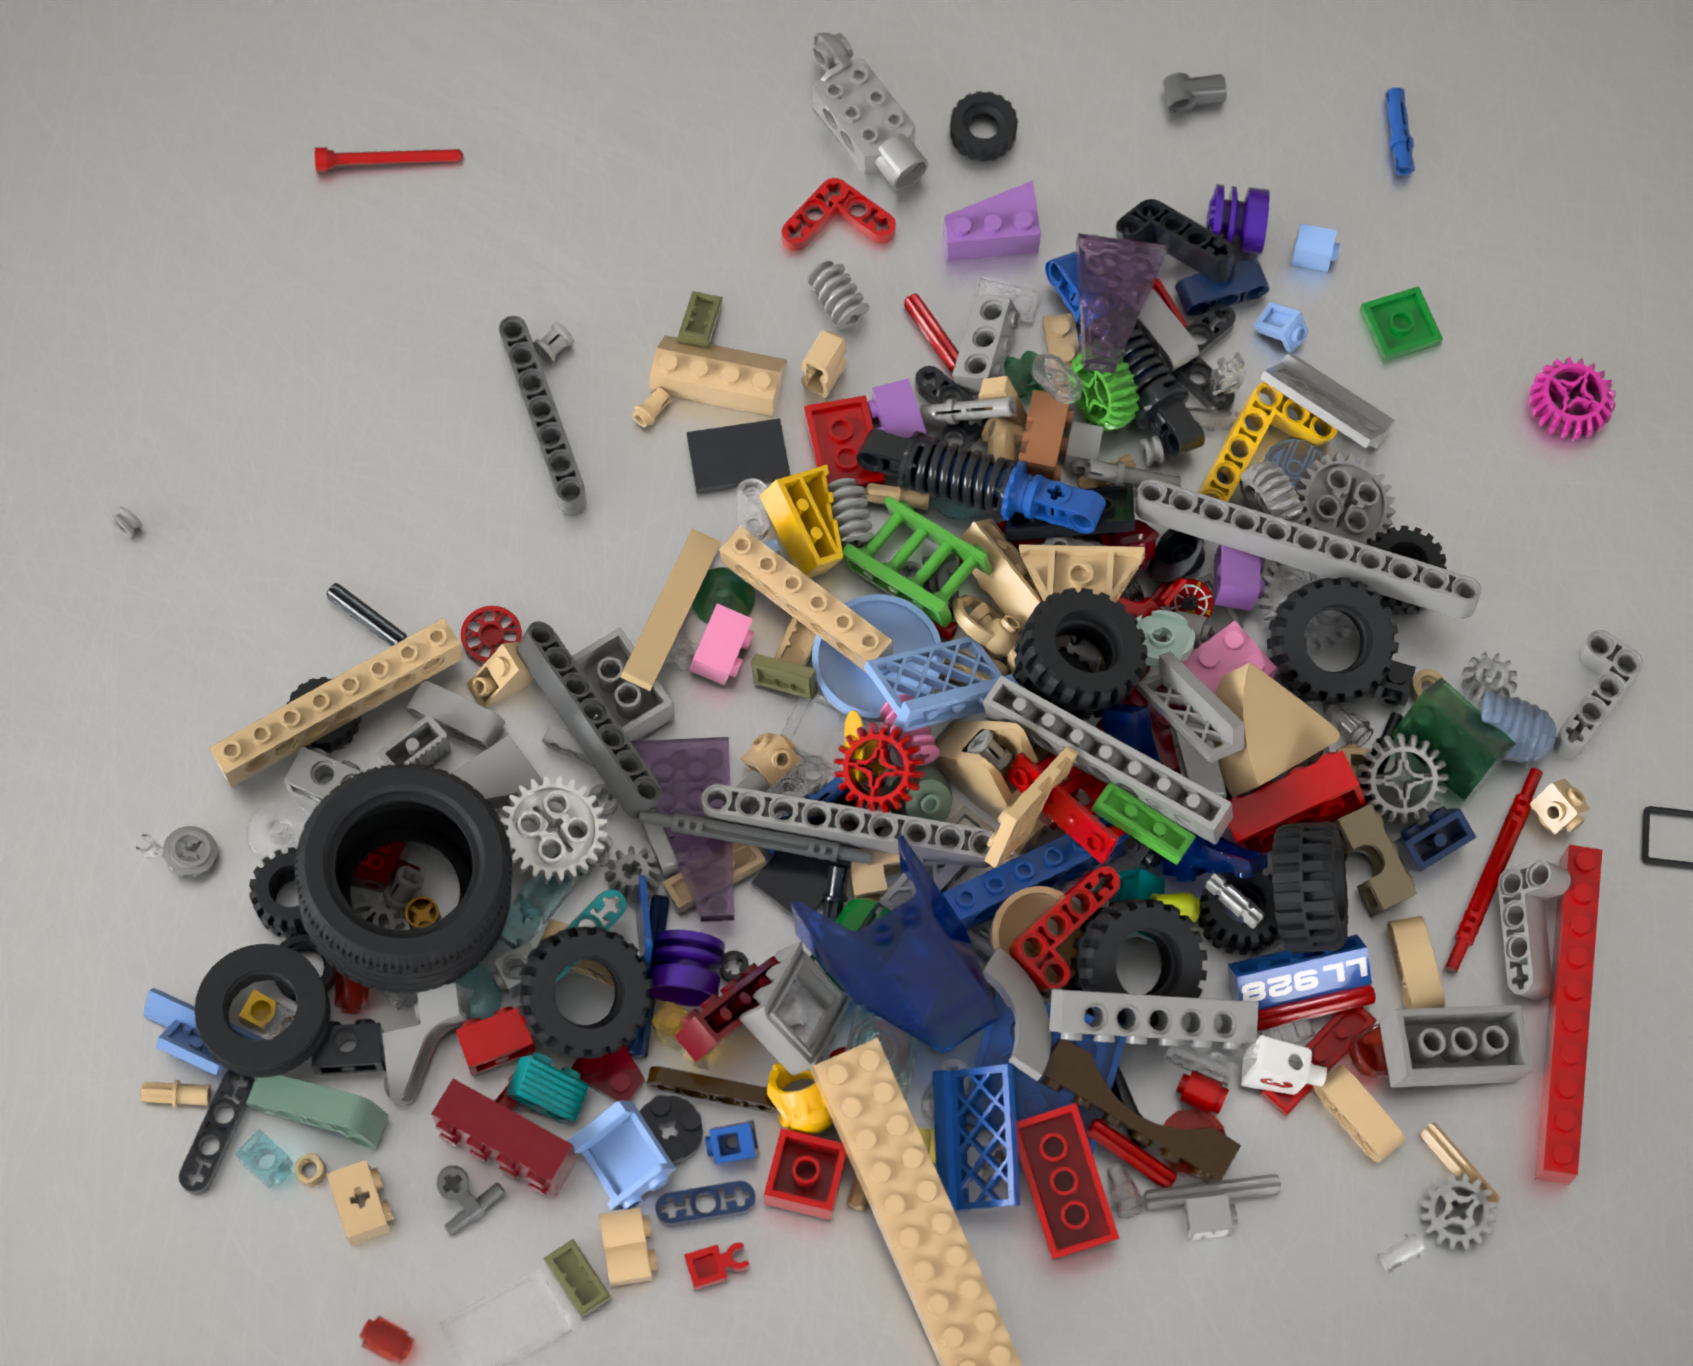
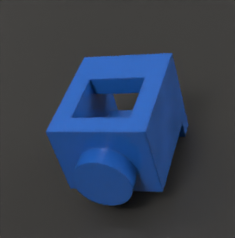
M754 1120L713 1127L709 1130L710 1136L705 1137L707 1154L709 1157L714 1156L715 1164L754 1158L760 1154ZM730 1135L738 1139V1146L735 1148L727 1145L726 1140Z

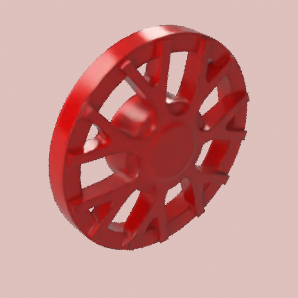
M484 606L476 609L468 615L461 628V641L464 650L471 658L484 664L496 652L495 648L501 644L520 642L522 639L519 620L511 611L500 606ZM494 613V621L485 622L483 614ZM507 616L512 622L503 629L499 623ZM472 621L481 625L478 632L468 628ZM517 633L516 640H504L505 634ZM479 638L480 644L470 648L467 640ZM484 647L491 649L489 657L480 655Z

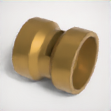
M426 896L412 899L405 909V916L410 930L429 926L441 918L437 903Z

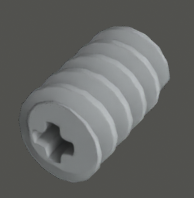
M825 261L809 272L807 282L813 286L814 293L819 296L820 303L825 306V311L831 315V320L837 325V329L844 330L859 322L869 311L870 306L867 303H861L864 297L861 293H855L858 287L856 284L850 283L851 276L848 273L843 274L845 266L843 264L833 266L832 261Z
M842 478L827 484L828 491L832 492L834 502L831 503L833 520H837L842 549L847 543L860 548L867 545L874 537L873 533L868 532L872 529V523L866 521L870 517V512L864 509L868 502L867 499L861 498L865 495V488L855 486L857 481L852 478Z

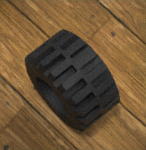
M1402 525L1399 531L1396 530L1395 526L1388 528L1386 534L1383 532L1379 533L1375 541L1372 540L1369 545L1447 569L1444 566L1447 561L1446 555L1440 554L1442 550L1440 543L1434 544L1432 542L1434 537L1429 533L1426 536L1422 535V529L1415 527L1414 531H1410L1409 526ZM1379 594L1383 597L1380 601L1384 607L1389 606L1393 614L1398 615L1400 610H1404L1405 615L1412 614L1414 608L1418 612L1424 609L1423 607Z
M288 847V853L284 854L279 849L274 851L276 857L270 860L266 856L262 860L264 865L262 868L256 866L253 871L256 879H250L249 887L252 892L249 893L253 908L267 930L270 928L272 933L278 937L284 933L285 938L288 939L294 936V934H307L301 918L299 905L285 907L276 903L279 890L285 884L295 881L296 848Z
M1236 863L1229 864L1226 871L1223 868L1216 871V873L1221 874L1227 880L1226 884L1228 886L1232 884L1264 912L1263 920L1255 928H1250L1246 923L1238 922L1229 917L1223 908L1222 902L1219 900V895L1216 894L1214 896L1206 887L1203 889L1200 897L1198 923L1200 928H1205L1203 933L1207 940L1211 937L1214 939L1213 946L1217 949L1223 945L1227 947L1225 953L1233 954L1234 949L1239 950L1240 955H1247L1249 949L1256 953L1261 950L1263 944L1268 946L1272 942L1273 937L1276 936L1278 923L1275 915L1272 874L1269 873L1267 876L1262 874L1264 868L1257 866L1256 870L1250 869V863H1243L1241 868H1237Z

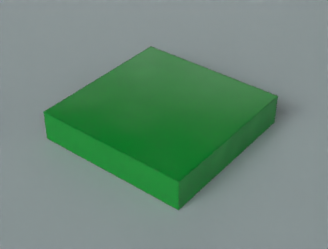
M1419 286L1361 304L1360 312L1383 362L1440 345L1443 340Z

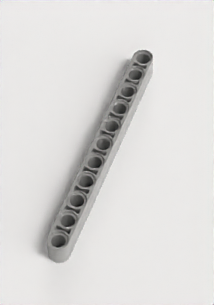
M1145 480L1138 487L1135 512L1144 521L1323 577H1330L1331 579L1339 577L1350 578V582L1353 583L1360 581L1368 585V591H1376L1378 594L1455 618H1469L1476 610L1481 595V586L1472 577L1159 480Z

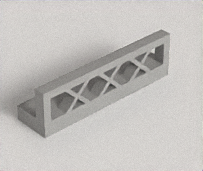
M1171 651L1159 655V674L1138 682L1137 691L1209 763L1243 750L1244 722ZM1164 685L1168 689V693L1154 692L1152 689ZM1170 704L1184 705L1187 709L1186 711L1172 710L1169 706ZM1188 722L1201 723L1205 726V729L1190 728ZM1207 740L1222 742L1224 745L1211 749L1206 742Z
M965 805L948 822L959 824L965 817L978 828L995 832L992 826ZM946 838L941 841L942 845L954 844V847L958 845L957 842L951 838ZM978 844L974 847L981 854L988 848L985 844ZM916 858L878 901L880 902L879 906L882 908L888 907L896 914L905 933L913 919L919 916L927 917L940 902L942 893L952 889L970 868L969 866L933 860L932 862H925L927 859ZM942 867H944V868L937 874V868H942ZM918 869H933V880L929 884L914 886L913 875ZM910 879V886H904ZM915 892H921L917 898L915 897ZM911 893L912 904L904 913L890 903L896 894Z

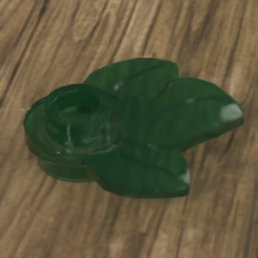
M1027 350L1020 359L1006 357L1004 376L1009 377L1019 399L1024 396L1031 399L1033 389L1046 392L1049 386L1048 377L1043 371L1044 362L1040 355Z

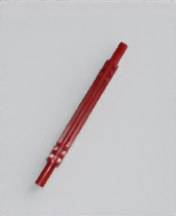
M1530 769L1520 794H1516L1493 850L1455 933L1454 939L1456 942L1445 965V969L1451 973L1458 972L1468 946L1474 944L1475 937L1480 930V926L1497 889L1499 877L1507 866L1532 809L1530 803L1533 801L1532 798L1543 775L1540 769Z

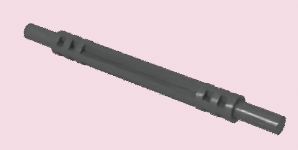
M640 810L638 822L671 828V832H681L687 835L692 834L698 837L702 836L800 854L822 860L827 859L832 862L840 859L870 865L872 857L871 851L839 846L840 842H830L825 839L820 840L814 837L809 838L722 822L700 816L695 817L679 812H674V815L650 810Z

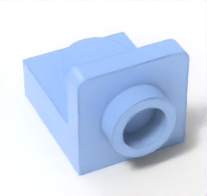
M1272 302L1268 304L1253 324L1257 333L1281 340L1285 350L1291 353L1305 340L1308 333L1301 311Z

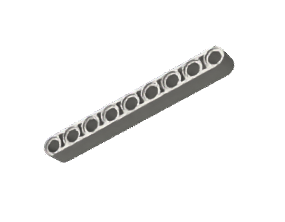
M713 784L707 787L702 795L703 814L706 819L803 837H814L820 840L825 839L830 842H840V845L975 868L991 866L984 861L988 853L981 854L974 849L978 844L987 845L988 840L993 834L992 831L983 828L894 813H883L876 810L870 812L864 808L721 784ZM715 799H720L726 805L720 809H714L709 806V803ZM747 805H754L759 808L754 814H746L742 811ZM781 810H786L792 816L789 819L780 820L775 814ZM813 816H820L825 822L815 826L810 824L808 820ZM851 821L856 823L858 828L854 831H846L841 825ZM879 827H885L891 831V834L881 837L874 831ZM911 833H920L925 839L921 842H912L907 836ZM951 838L958 845L953 848H947L941 844V841Z

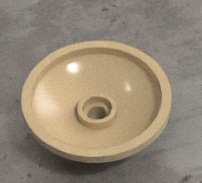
M1033 886L1019 890L1009 896L999 906L992 921L990 931L992 951L994 952L997 947H1000L1009 954V947L1013 939L1064 893L1050 887ZM1072 900L1071 905L1073 910L1077 913H1081L1082 910L1080 909V907L1075 903L1074 900ZM1049 919L1047 922L1048 930L1053 935H1057L1058 925L1054 920ZM1083 923L1055 948L1070 968V979L1077 973L1076 968L1070 967L1071 957H1076L1078 950L1072 946L1075 937L1082 938L1084 934L1080 930ZM1025 940L1023 951L1027 956L1033 957L1034 947L1029 941ZM1047 967L1045 976L1049 982L1055 983L1056 973L1051 967Z

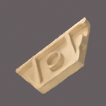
M1019 545V554L1043 601L1054 592H1059L1061 595L1064 589L1076 588V592H1080L1082 588L1093 589V593L1097 595L1101 592L1110 595L1109 599L1116 603L1145 559V547Z

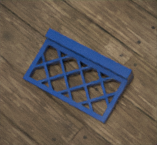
M1004 1064L951 1071H932L936 1167L954 1212L1021 1206L1014 1065ZM1002 1073L1003 1087L996 1094L988 1084L995 1074ZM963 1077H970L977 1084L969 1098L964 1094ZM983 1091L992 1100L984 1114L975 1105ZM998 1107L1004 1112L1005 1122L1000 1129L990 1121ZM969 1111L979 1119L971 1132L966 1129L965 1116ZM984 1127L994 1135L986 1149L976 1139ZM1000 1142L1006 1148L1007 1156L1001 1165L992 1156ZM971 1145L981 1155L973 1167L967 1163V1151ZM986 1162L996 1171L988 1184L978 1175ZM1001 1178L1008 1183L1009 1199H1001L993 1191ZM972 1181L983 1190L975 1202H969V1185Z

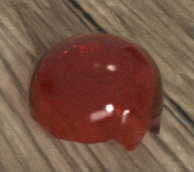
M1380 1024L1358 1032L1349 1044V1056L1353 1066L1361 1075L1373 1079L1388 1076Z

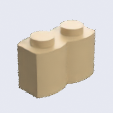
M821 331L801 363V368L804 372L801 378L803 387L822 398H827L847 365L844 357L847 352V346L839 334L832 331Z
M641 1207L599 1214L610 1286L616 1287L651 1281V1271L658 1270L655 1250L647 1249L646 1237L652 1236L649 1215L642 1216Z

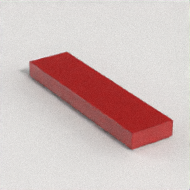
M1363 1007L1337 1012L1306 1044L1305 1047L1312 1051L1311 1063L1326 1066L1328 1074L1370 1030L1377 1019ZM1306 1084L1297 1094L1263 1090L1260 1095L1282 1115L1287 1117L1314 1089V1085Z

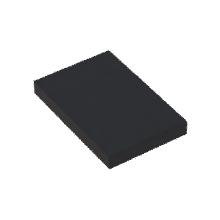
M780 418L686 432L696 494L770 483L790 476Z

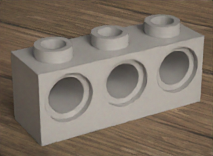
M975 295L952 374L956 384L965 392L980 393L983 379L1005 375L1004 364L1006 357L1010 356L1012 351V335L1020 322L1019 311L1016 310L1011 298Z

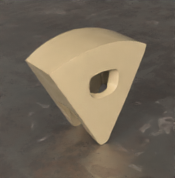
M1251 663L1223 675L1217 688L1216 696L1244 722V749L1218 760L1224 784L1232 798L1268 782L1339 740L1340 734L1336 727ZM1213 741L1215 748L1224 745L1222 742Z
M956 721L935 744L940 750V755L935 760V763L971 802L997 820L1002 811L1008 805L1013 806L1022 794L1021 791L1006 779L1017 755L1022 752L1034 763L1039 762L1025 731L1016 723ZM985 730H989L993 734V740L999 746L1008 749L1014 756V758L1011 756V760L1001 771L996 769L980 754L967 751L971 741ZM1041 811V813H1040L1038 819H1039V818L1041 817V815L1044 813L1043 811Z

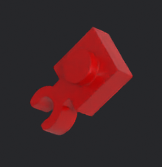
M734 1243L725 1253L721 1254L718 1244L684 1254L694 1291L727 1281L726 1270L732 1269L736 1272L747 1270L750 1267L748 1260L739 1263L733 1259V1255L736 1252L744 1250L743 1243Z

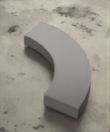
M997 947L980 973V976L995 988L1005 1004L1011 1007L1016 1022L1014 1026L1015 1041L1012 1055L1008 1062L1038 1081L1047 1066L1051 1050L1050 1020L1047 1009L1037 987L1025 970L1008 953Z

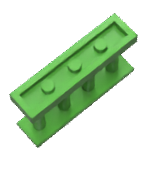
M887 496L884 501L891 517L864 548L860 547L858 549L849 543L846 544L842 549L847 569L891 596H896L913 603L932 621L946 628L953 620L948 607V600L972 571L977 568L987 575L993 572L988 559L989 554L980 545L974 544L972 546L916 513L913 507L906 501L900 500L898 502ZM901 524L914 530L915 532L889 562L882 564L875 559L874 555ZM926 538L939 545L937 550L914 577L907 579L900 575V568ZM950 553L964 560L939 592L931 594L924 589L923 585Z

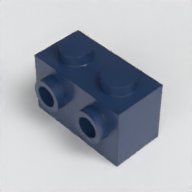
M1445 806L1432 811V814L1427 815L1429 818L1427 822L1420 826L1414 823L1399 832L1401 837L1395 840L1394 843L1409 871H1423L1477 838L1460 808L1446 809Z

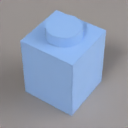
M1300 223L1291 265L1328 272L1330 262L1337 261L1340 243H1335L1337 230Z

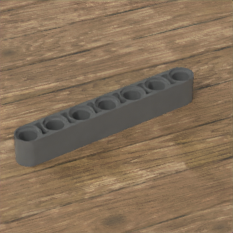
M508 316L499 325L501 345L557 504L565 515L577 516L585 510L587 505L583 480L527 324L519 316ZM512 333L520 334L515 338L508 337ZM523 359L530 360L526 364L517 363L518 361ZM530 386H538V387H539V388H538L537 390H535V391H529V390H527V388L530 387ZM543 412L549 414L544 418L536 417L537 414ZM551 439H556L559 441L554 445L546 444V442ZM560 466L569 468L564 472L555 471ZM571 493L579 495L572 500L564 498Z
M536 621L531 623L517 646V653L624 812L631 818L639 820L640 810L652 811L662 795L660 784L554 629L545 622Z

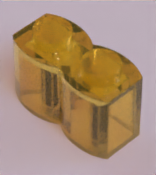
M665 1002L651 1020L654 1035L666 1047L681 1051L684 1058L692 1065L708 1070L722 1052V1044L720 1043L698 1062H695L674 1037L684 1027L680 1021L689 1013L678 1004Z

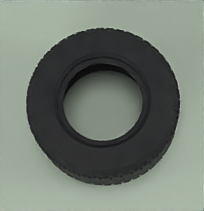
M406 763L382 765L380 768L367 769V772L362 771L354 775L353 778L343 781L340 786L337 785L329 792V795H326L319 802V805L311 813V817L308 818L299 838L295 858V880L301 918L309 939L322 958L331 967L336 968L337 972L345 977L348 976V979L357 984L361 983L362 986L370 989L373 987L378 991H389V993L398 994L400 992L407 994L416 991L420 993L429 991L430 988L436 989L444 984L448 985L456 981V978L460 979L468 973V970H473L479 965V961L484 960L497 943V939L500 938L506 924L510 909L513 859L509 837L501 818L490 802L476 788L473 789L472 785L465 780L462 781L460 777L452 773L449 774V772L439 768L435 769L432 766H420V764L413 763L406 765ZM399 841H413L428 845L439 851L451 863L458 877L460 897L457 907L436 923L413 930H394L380 927L358 915L351 903L352 880L361 862L381 846Z

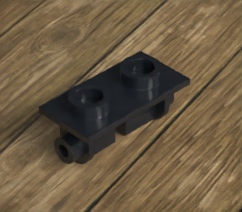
M1132 836L1127 837L1123 843L1124 851L1137 861L1133 866L1134 869L1149 870L1151 866L1156 868L1164 858Z

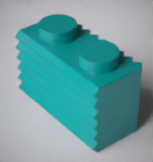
M539 1053L520 1057L505 1096L559 1123H574L577 1120L579 1109L582 1107V1102L589 1089V1084L579 1080L581 1074L565 1067L559 1070L551 1066L552 1059Z

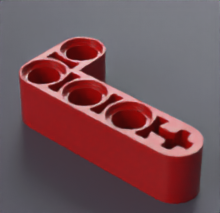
M1102 866L1086 873L1011 942L1009 947L1010 956L1025 970L1039 991L1050 992L1052 989L1062 988L1070 980V968L1055 948L1117 892L1120 887V876L1112 867ZM1099 878L1104 881L1101 885L1102 889L1092 893L1090 889L1094 888L1100 882ZM1073 897L1080 900L1082 904L1081 913L1073 910L1071 905ZM1049 919L1057 923V935L1049 932L1047 927ZM1025 940L1029 941L1034 947L1033 957L1027 956L1023 951ZM1047 967H1051L1055 971V983L1047 980L1045 976Z

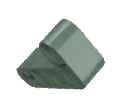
M282 1075L256 1078L245 1103L247 1106L269 1115L339 1132L352 1142L372 1149H376L389 1117L379 1106L363 1096Z

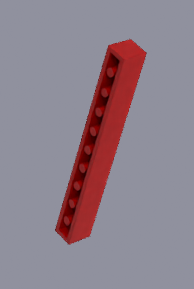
M1569 844L1560 859V866L1567 869L1571 879L1567 891L1557 897L1552 959L1553 986L1549 996L1535 1180L1569 1185L1578 1176L1603 849Z

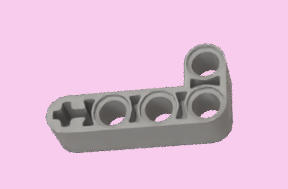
M1604 630L1591 632L1579 652L1581 662L1598 674L1599 677L1563 724L1555 738L1554 750L1564 759H1574L1582 753L1633 684L1643 667V659L1636 650ZM1591 646L1600 647L1604 653L1595 652ZM1618 664L1628 666L1631 672L1623 671ZM1601 688L1609 689L1614 696L1605 695ZM1583 712L1592 713L1596 720L1587 719ZM1576 730L1580 734L1572 743L1568 739Z
M1535 860L1508 868L1500 875L1498 880L1508 986L1513 993L1536 1001L1547 998L1553 986L1544 900L1564 894L1569 888L1571 879L1566 868L1544 860Z

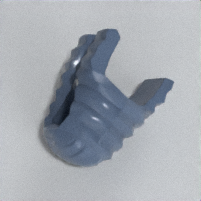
M1486 691L1482 710L1465 707L1463 724L1482 728H1498L1505 734L1506 745L1462 734L1460 750L1462 752L1492 756L1498 761L1506 759L1507 761L1520 763L1525 761L1533 763L1538 759H1543L1552 750L1556 738V725L1548 712L1541 710L1536 704H1530L1519 697L1504 698L1503 695Z

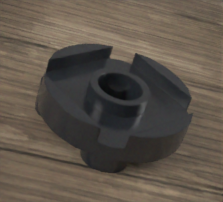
M659 1095L645 1104L639 1111L673 1164L692 1158L698 1151L703 1139L701 1115L690 1102L677 1096ZM669 1122L674 1123V1129L678 1131V1134L676 1136L670 1135L668 1139L663 1138V1131L660 1127L667 1125Z

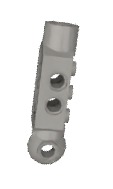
M814 34L813 41L815 47H813V53L818 64L826 73L817 80L813 88V108L864 174L882 172L895 190H902L911 186L924 175L929 166L928 161L914 145L916 125L864 59H851L854 55L853 50L843 34Z

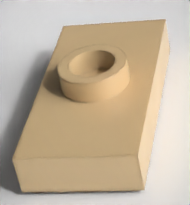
M792 616L774 658L807 667L812 657L816 634Z

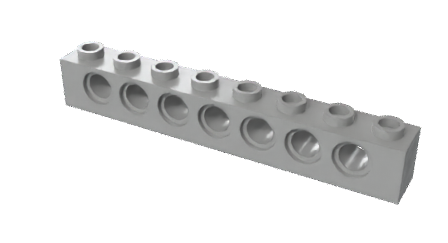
M1001 675L983 701L987 718L998 722L1018 724L1023 728L1030 742L1055 756H1058L1067 746H1070L1079 752L1073 766L1107 785L1109 782H1112L1165 817L1215 845L1233 819L1231 802Z

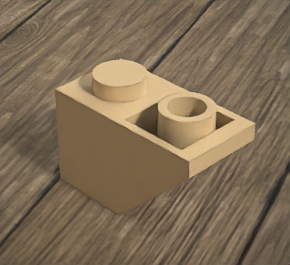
M519 642L502 644L466 683L480 706L489 708L526 688L534 680L517 653Z

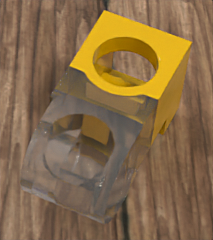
M253 989L239 1014L240 1024L250 1029L254 1028L269 1037H275L286 1030L294 1020L296 1012Z

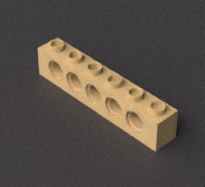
M739 526L719 549L722 563L866 673L867 671L864 666L867 661L893 655V642L889 637L742 526Z

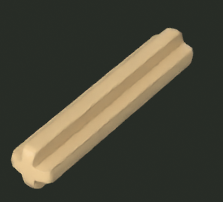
M1434 1122L1426 1126L1420 1133L1421 1137L1455 1177L1461 1181L1464 1173L1468 1174V1183L1471 1184L1480 1179L1481 1185L1479 1189L1481 1191L1487 1189L1492 1191L1487 1201L1498 1204L1500 1196L1442 1129Z

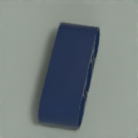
M1250 259L1235 263V275L1229 281L1215 282L1199 273L1181 279L1176 283L1175 290L1185 315L1193 317L1204 314L1217 304L1234 306L1261 298L1269 292L1270 287L1260 262L1257 259Z

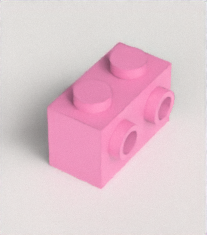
M717 604L689 671L724 686L729 675L735 678L742 663V659L737 657L740 648L747 650L754 634L753 631L749 630L753 619Z

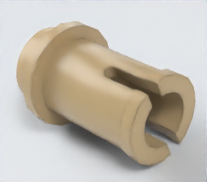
M656 388L641 405L638 404L634 407L633 419L642 427L653 425L655 417L671 403L670 396L663 389Z

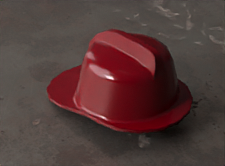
M1135 519L1136 531L1097 534L1099 540L1106 546L1145 547V559L1138 568L1141 571L1146 570L1147 561L1155 556L1156 538H1158L1159 533L1141 520Z

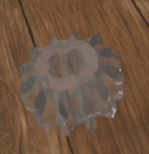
M1486 652L1481 653L1479 659L1473 656L1468 662L1469 667H1464L1461 673L1464 678L1461 683V689L1470 690L1467 695L1468 700L1475 697L1479 699V708L1482 707L1486 691L1503 695L1504 698H1510V693H1514L1517 688V683L1514 682L1517 677V671L1508 670L1511 666V661L1507 660L1502 663L1499 661V653L1495 654L1493 659H1490ZM1487 677L1492 679L1491 683L1486 681Z

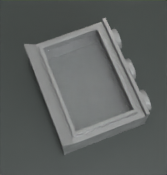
M802 940L776 952L774 957L780 963L771 967L766 973V976L773 983L759 989L754 994L753 998L760 1006L741 1014L739 1018L792 1076L806 1070L810 1072L814 1065L823 1061L822 1054L825 1048L834 1040V1031L838 1024L846 1017V1009L852 999V996H846L803 950Z

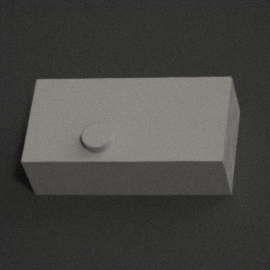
M1521 1005L1395 1009L1379 1021L1391 1088L1517 1082L1533 1071Z

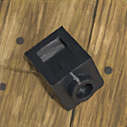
M1395 661L1392 670L1384 675L1386 679L1380 686L1376 687L1373 698L1380 699L1389 706H1405L1411 694V685L1416 667Z

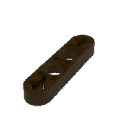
M650 1067L646 1085L652 1089L762 1112L773 1113L777 1111V1108L767 1095L766 1087L667 1067Z

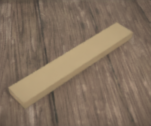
M692 528L623 669L621 678L651 691L721 545L720 541Z

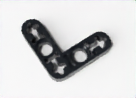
M1217 304L1211 307L1186 328L1190 335L1196 332L1203 333L1207 337V341L1204 344H1197L1199 356L1171 371V375L1175 376L1210 412L1217 415L1226 414L1232 409L1235 393L1232 387L1201 356L1233 330L1236 315L1234 310L1225 304ZM1216 316L1220 319L1223 317L1227 318L1226 324L1221 321L1214 326V330L1211 329L1215 324ZM1197 371L1202 372L1207 380L1202 384L1194 383L1190 379V374ZM1215 395L1218 397L1226 396L1225 402L1222 400L1215 402Z
M924 366L916 373L915 389L931 405L944 403V398L949 395H955L961 401L975 400L940 369L934 366ZM924 378L926 380H931L932 378H934V386L930 383L926 386L923 385ZM982 407V408H973V411H984V410H985L984 407ZM962 410L943 411L942 414L961 413ZM989 418L981 419L980 425L978 423L971 425L969 424L970 420L959 421L955 425L948 424L935 438L939 442L945 440L948 436L956 435L962 439L961 449L963 447H971L982 437L984 426Z

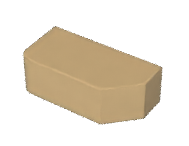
M1001 376L983 379L979 399L1012 396L1016 407L1015 415L1011 417L1002 416L1001 418L1022 426L1025 431L1027 413L1009 377ZM984 407V409L992 410L993 407Z

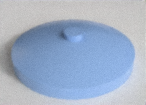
M873 594L857 597L844 603L892 640L893 655L941 643L939 633L931 619L919 607L905 599L885 594ZM816 635L812 649L813 669H816L817 684L825 698L836 709L846 715L851 710H855L861 716L862 721L883 722L880 711L887 700L869 674ZM939 655L932 656V660L943 664V657ZM908 662L904 665L919 672H923L924 669L923 666L913 662ZM885 668L880 669L883 675L896 679L897 673ZM928 668L927 675L940 680L941 673ZM901 675L899 680L916 688L919 684L918 681ZM923 684L921 690L932 694L936 688ZM897 690L895 692L897 695L904 694Z

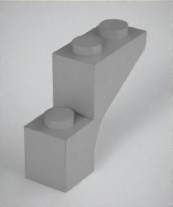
M457 983L443 985L436 989L430 988L429 991L418 993L417 991L418 1003H415V1015L421 1025L382 1033L383 1044L381 1054L382 1061L386 1065L387 1070L384 1088L386 1095L391 1101L401 1106L409 1105L415 1101L437 1042L445 1033L471 1019L467 990Z

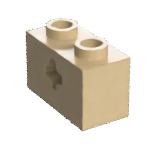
M363 1160L326 1174L346 1237L351 1246L391 1232L388 1221L394 1220L388 1199L381 1201L378 1189L384 1186L377 1167L371 1169L367 1160ZM364 1195L366 1206L360 1208L358 1197Z

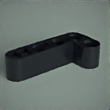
M1147 199L1140 202L1116 222L1117 251L1122 256H1138L1151 245H1154L1215 282L1229 281L1235 275V248L1232 243L1159 200Z

